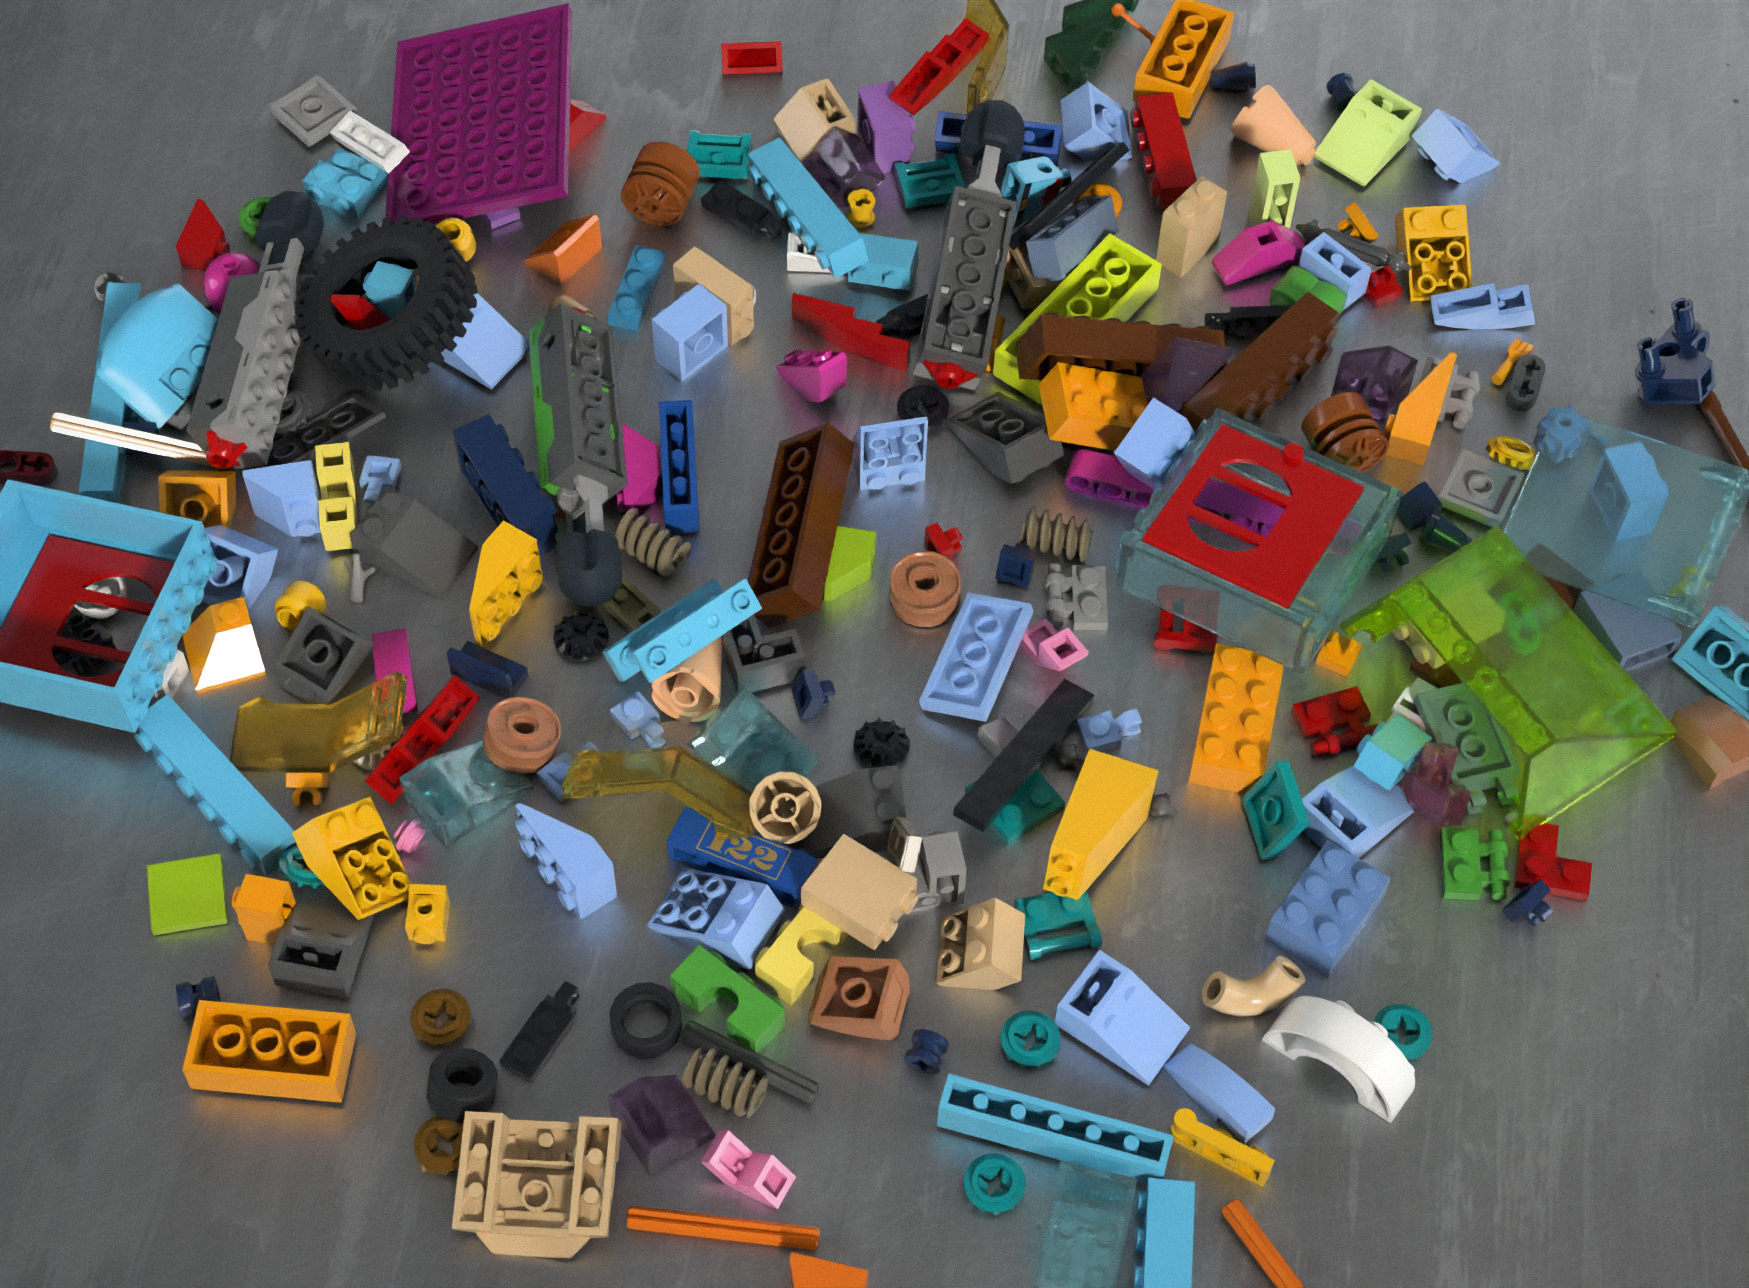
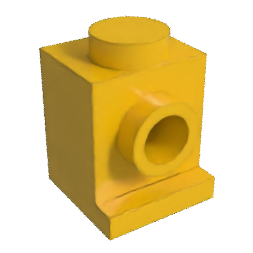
M409 884V900L405 924L408 939L420 944L446 941L450 899L446 885Z

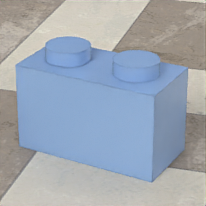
M1325 232L1302 249L1299 267L1312 273L1319 281L1328 282L1345 293L1344 310L1366 293L1372 268Z

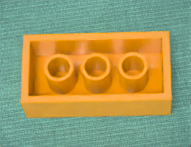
M1175 0L1135 76L1132 101L1136 102L1137 96L1173 93L1179 116L1190 119L1213 70L1230 40L1234 12L1196 0Z
M1057 362L1039 383L1049 440L1115 451L1153 397L1178 413L1172 383Z
M1216 643L1188 783L1246 794L1264 775L1286 657Z
M199 1000L182 1071L191 1089L342 1103L356 1030L350 1014Z

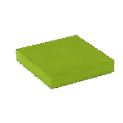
M221 853L147 865L150 919L153 935L228 923L224 867Z

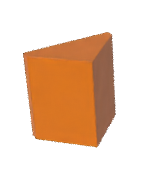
M596 214L564 222L523 261L527 266L561 287L602 249L599 218Z

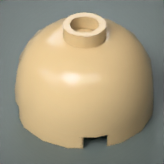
M777 772L766 776L755 786L749 799V816L754 828L764 838L777 843L792 844L805 839L816 828L820 818L821 799L816 787L806 777L794 772Z

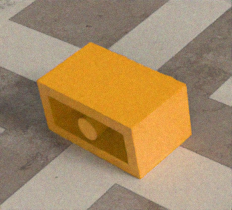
M245 874L242 885L235 888L232 896V907L235 908L238 923L242 926L247 940L275 945L280 930L296 905L288 881Z

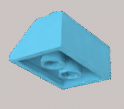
M1726 605L1714 606L1671 660L1724 703L1733 707L1749 720V623Z

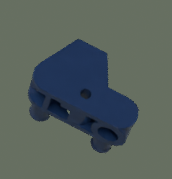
M1679 298L1671 304L1674 324L1659 340L1654 338L1653 345L1652 337L1643 338L1637 343L1640 362L1635 368V376L1642 383L1638 389V397L1641 402L1646 404H1701L1716 386L1713 361L1706 356L1710 342L1709 332L1703 330L1699 322L1694 321L1692 300H1687L1686 307V298Z

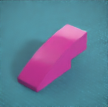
M406 628L373 633L374 666L379 703L383 717L418 712Z

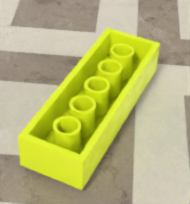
M1109 233L995 350L993 375L1042 405L1039 383L1041 381L1019 379L1016 350L1017 340L1040 315L1045 313H1057L1062 317L1085 315L1089 316L1090 319L1096 320L1117 318L1121 322H1127L1158 289L1162 264Z

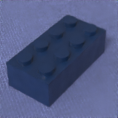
M487 414L454 429L453 435L460 471L496 527L504 520L537 539L539 556L554 550L556 545L555 534L559 533L557 524L552 516L556 513L555 506L548 495L543 496L539 491L540 485L535 474L532 471L527 472L524 468V460L517 447L511 448L508 444L509 438L502 424L496 425L491 416Z

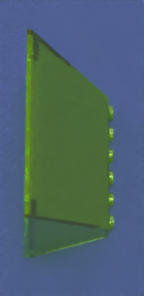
M1498 525L1342 621L1339 625L1349 639L1354 637L1357 632L1365 631L1371 634V641L1376 643L1411 621L1525 755L1521 794L1513 798L1509 804L1513 810L1517 809L1518 817L1511 821L1507 827L1518 841L1527 836L1532 829L1547 823L1679 733Z

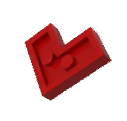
M1523 819L1520 828L1514 888L1522 889L1542 879L1551 889L1548 893L1549 895L1587 901L1590 892L1592 863L1556 857L1559 825Z

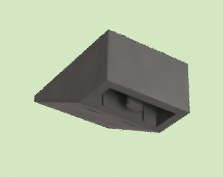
M307 885L279 932L268 964L275 985L347 999L375 914L358 921L328 888L316 887L314 890Z

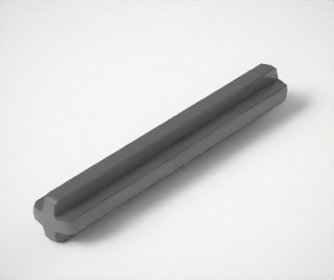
M693 1020L688 1021L682 1031L683 1041L697 1048H702L705 1052H708L713 1047L717 1049L715 1057L721 1059L726 1054L730 1056L729 1064L734 1066L739 1061L743 1063V1071L748 1073L751 1069L756 1070L755 1077L762 1079L764 1076L769 1077V1084L807 1103H811L818 1093L819 1084L816 1081Z

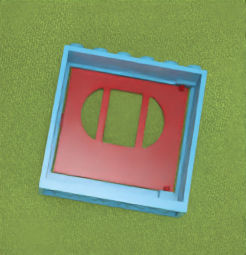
M7 479L0 493V702L135 733L140 722L146 719L149 713L148 705L155 691H159L162 686L164 671L168 663L175 659L177 644L182 634L188 631L194 608L202 602L204 587L209 577H213L217 569V558L214 556L210 545V538L206 534L202 521ZM129 577L146 584L154 592L157 601L155 604L85 588L102 579ZM77 601L149 616L132 652L60 637L59 634ZM53 650H65L122 663L125 666L104 676L81 677L61 668L54 659Z

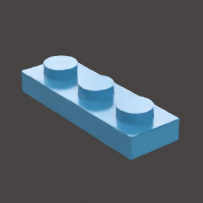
M635 245L608 312V325L639 331L667 260L666 251Z

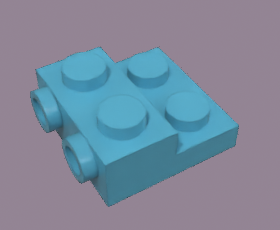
M338 148L327 162L319 160L302 180L305 194L316 201L317 204H323L341 215H348L359 220L387 186L388 173L368 160Z

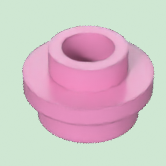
M415 818L411 823L405 820L393 836L397 840L395 849L398 851L403 849L408 853L415 849L426 832V829L420 826L421 821Z

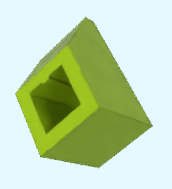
M837 526L824 588L825 601H833L871 578L876 554L877 532Z

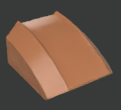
M1707 696L1675 711L1667 729L1668 734L1709 789L1749 769V720L1744 715L1712 696Z
M830 956L818 978L808 1012L809 1023L824 1029L853 1036L892 1040L899 1035L907 998L910 995L908 972L898 959Z

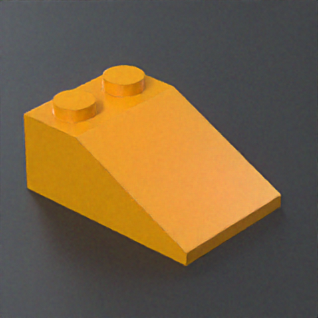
M1450 352L1400 403L1397 415L1390 413L1384 432L1389 443L1388 451L1385 455L1424 466L1457 357L1456 353Z

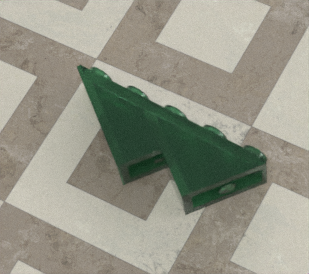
M1082 0L1064 6L1063 32L1045 38L1044 60L1068 95L1086 83L1089 71L1097 68L1103 50H1109L1115 32L1121 31L1125 25L1126 20L1121 16H1114L1111 8L1115 4L1120 3L1128 14L1129 11H1135L1139 0Z

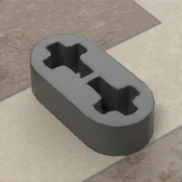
M1527 354L1517 360L1506 395V401L1512 409L1528 411L1535 405L1545 373V363L1540 357ZM1526 368L1533 370L1531 377L1525 376ZM1521 388L1527 390L1525 398L1519 396Z

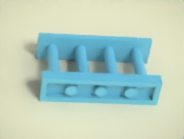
M742 578L724 591L717 579H711L602 652L619 681H626L642 670L648 683H652L761 610L762 607L746 578Z

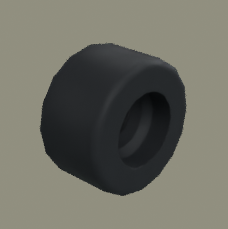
M470 1048L450 1049L438 1055L429 1069L426 1098L430 1108L444 1119L464 1123L465 1111L489 1112L494 1104L498 1077L494 1062L484 1053ZM453 1083H467L471 1087H457Z

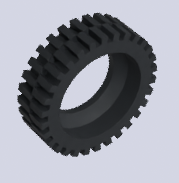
M399 216L397 223H395L389 217L382 220L381 227L373 221L366 224L367 231L364 233L359 228L351 232L353 239L346 242L342 237L338 240L336 244L339 249L334 253L328 249L322 255L326 259L323 265L316 262L311 268L315 276H306L302 283L307 291H299L297 296L301 305L295 306V314L298 316V319L295 320V325L300 331L298 335L305 346L339 383L342 381L347 387L352 388L354 385L358 390L366 391L369 385L373 391H381L383 382L389 389L398 387V379L400 378L406 384L414 381V372L419 371L422 375H425L430 371L427 364L434 360L439 365L445 359L441 353L445 349L452 352L456 348L457 344L453 340L454 337L463 338L467 332L462 323L472 322L474 315L470 309L476 308L477 299L474 297V294L478 293L477 285L474 283L476 280L475 276L443 231L436 228L429 221L424 223L421 218L413 217L410 222L407 216ZM377 261L397 264L406 269H419L418 286L410 302L394 318L377 327L364 330L346 328V318L330 301L332 294L359 295L362 297L366 293L363 289L365 276L368 272H372Z

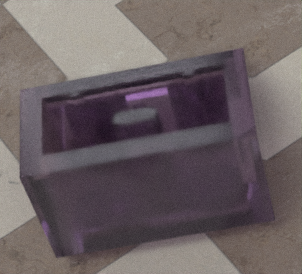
M837 126L826 135L802 162V165L838 209L849 206L847 198L852 191L866 189L873 192L886 178L859 135Z
M1391 346L1344 352L1340 358L1331 396L1344 392H1355L1362 395L1373 414L1374 420L1387 425L1390 413L1397 415L1400 403L1409 394L1418 360Z
M677 1075L640 1077L608 1095L611 1117L619 1118L622 1122L621 1133L649 1176L711 1141L716 1136L685 1087L682 1086Z

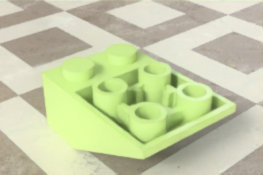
M1371 79L1351 99L1317 148L1314 158L1364 187L1412 138L1411 135L1417 130L1422 108Z

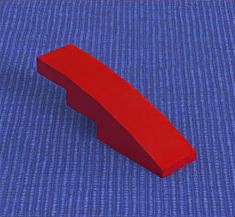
M964 18L950 36L946 34L931 53L926 51L892 91L889 99L914 116L943 91L975 58L990 40V34L967 18Z
M793 293L792 318L805 328L852 354L878 364L907 371L910 362V341L884 336L883 324L855 318V307Z
M456 675L452 676L384 755L364 782L389 804L395 802L414 777L423 770L438 749L448 741L481 697Z

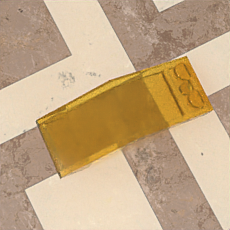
M967 0V13L964 18H967L990 34V40L981 49L983 55L968 85L967 114L984 101L992 100L1006 69L1009 24L995 0Z
M395 671L333 704L273 703L259 696L237 709L229 761L239 771L331 773L400 739L403 729L402 717L406 701L407 676Z
M682 746L598 752L594 749L584 750L574 754L562 784L564 799L665 791L712 821L715 826L717 840L753 837L755 830L749 815V799L752 792Z

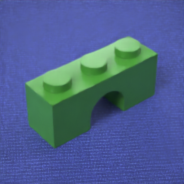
M698 945L670 975L671 992L698 1013L709 1003L716 1000H727L733 1003L737 1008L727 1019L728 1036L735 1042L759 1054L785 1027V1010L780 1000L772 994H763L756 988L755 983L748 975L743 972L737 974L727 966L725 959L714 950L708 952L701 945Z

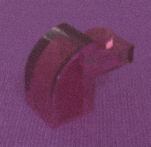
M1425 743L1420 756L1418 771L1405 772L1404 791L1407 802L1417 815L1437 825H1462L1471 791L1450 782L1459 748L1447 743Z

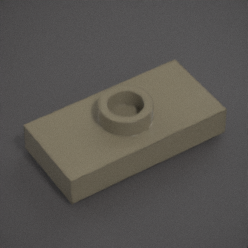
M896 816L893 820L887 851L901 871L914 873L921 848L922 836L908 818Z

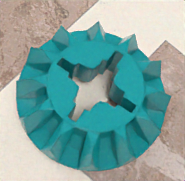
M297 845L291 846L281 853L278 873L285 875L286 881L289 883L297 882L299 888L303 885H309L314 890L318 884L325 886L311 870L304 869L307 865Z
M1393 1004L1380 1010L1374 1018V1022L1379 1023L1387 1030V1037L1399 1048L1406 1059L1414 1058L1417 1060L1428 1050L1432 1041V1028L1427 1017L1418 1009L1406 1004ZM1400 1021L1402 1022V1027H1404V1032L1411 1034L1407 1036L1404 1044H1401L1398 1035L1392 1034L1396 1032Z
M1027 1010L1012 1015L1004 1023L1000 1040L1001 1048L1006 1053L1008 1061H1015L1021 1068L1035 1066L1038 1069L1042 1064L1048 1061L1052 1062L1059 1050L1061 1037L1057 1025L1050 1017L1038 1011ZM1032 1028H1034L1035 1041L1040 1044L1034 1043L1032 1048L1026 1051L1025 1041L1020 1039V1037L1027 1038Z
M997 1153L982 1155L971 1162L965 1172L963 1182L968 1202H972L977 1206L980 1212L988 1211L993 1212L995 1215L1006 1210L1012 1211L1015 1205L1022 1200L1026 1186L1024 1173L1018 1163L1008 1156ZM999 1173H1002L1000 1186L1004 1190L996 1189L994 1193L988 1196V1184L984 1181H993L995 1177H998Z

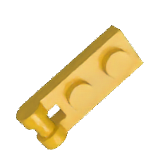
M1181 1108L1174 1115L1170 1134L1174 1135V1142L1264 1187L1275 1160L1270 1158L1263 1149L1253 1145L1246 1146L1234 1140L1229 1132L1221 1128H1211L1197 1121L1196 1114L1191 1109Z

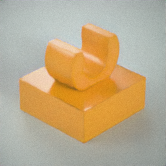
M1355 201L1344 208L1351 219H1343L1338 223L1337 227L1342 233L1353 229L1349 236L1360 240L1363 235L1368 243L1379 237Z
M1331 631L1317 656L1316 664L1348 677L1363 644L1340 635L1336 631Z
M329 772L286 773V787L297 788L292 795L293 804L301 805L302 794L305 791H309L313 795V805H320L322 793L319 788L329 787Z

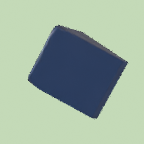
M1424 481L1395 501L1392 507L1411 531L1425 525L1432 513L1439 516L1442 503Z

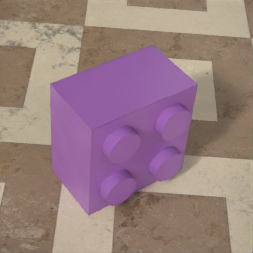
M894 81L858 88L857 131L874 175L893 171L894 162L903 161L904 164L910 163V155L914 154V143L911 137V133H915L912 114L907 115L905 109L889 99V95L896 88Z

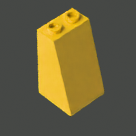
M1089 749L1051 845L1043 886L1044 890L1053 892L1058 896L1079 900L1147 820L1159 770Z

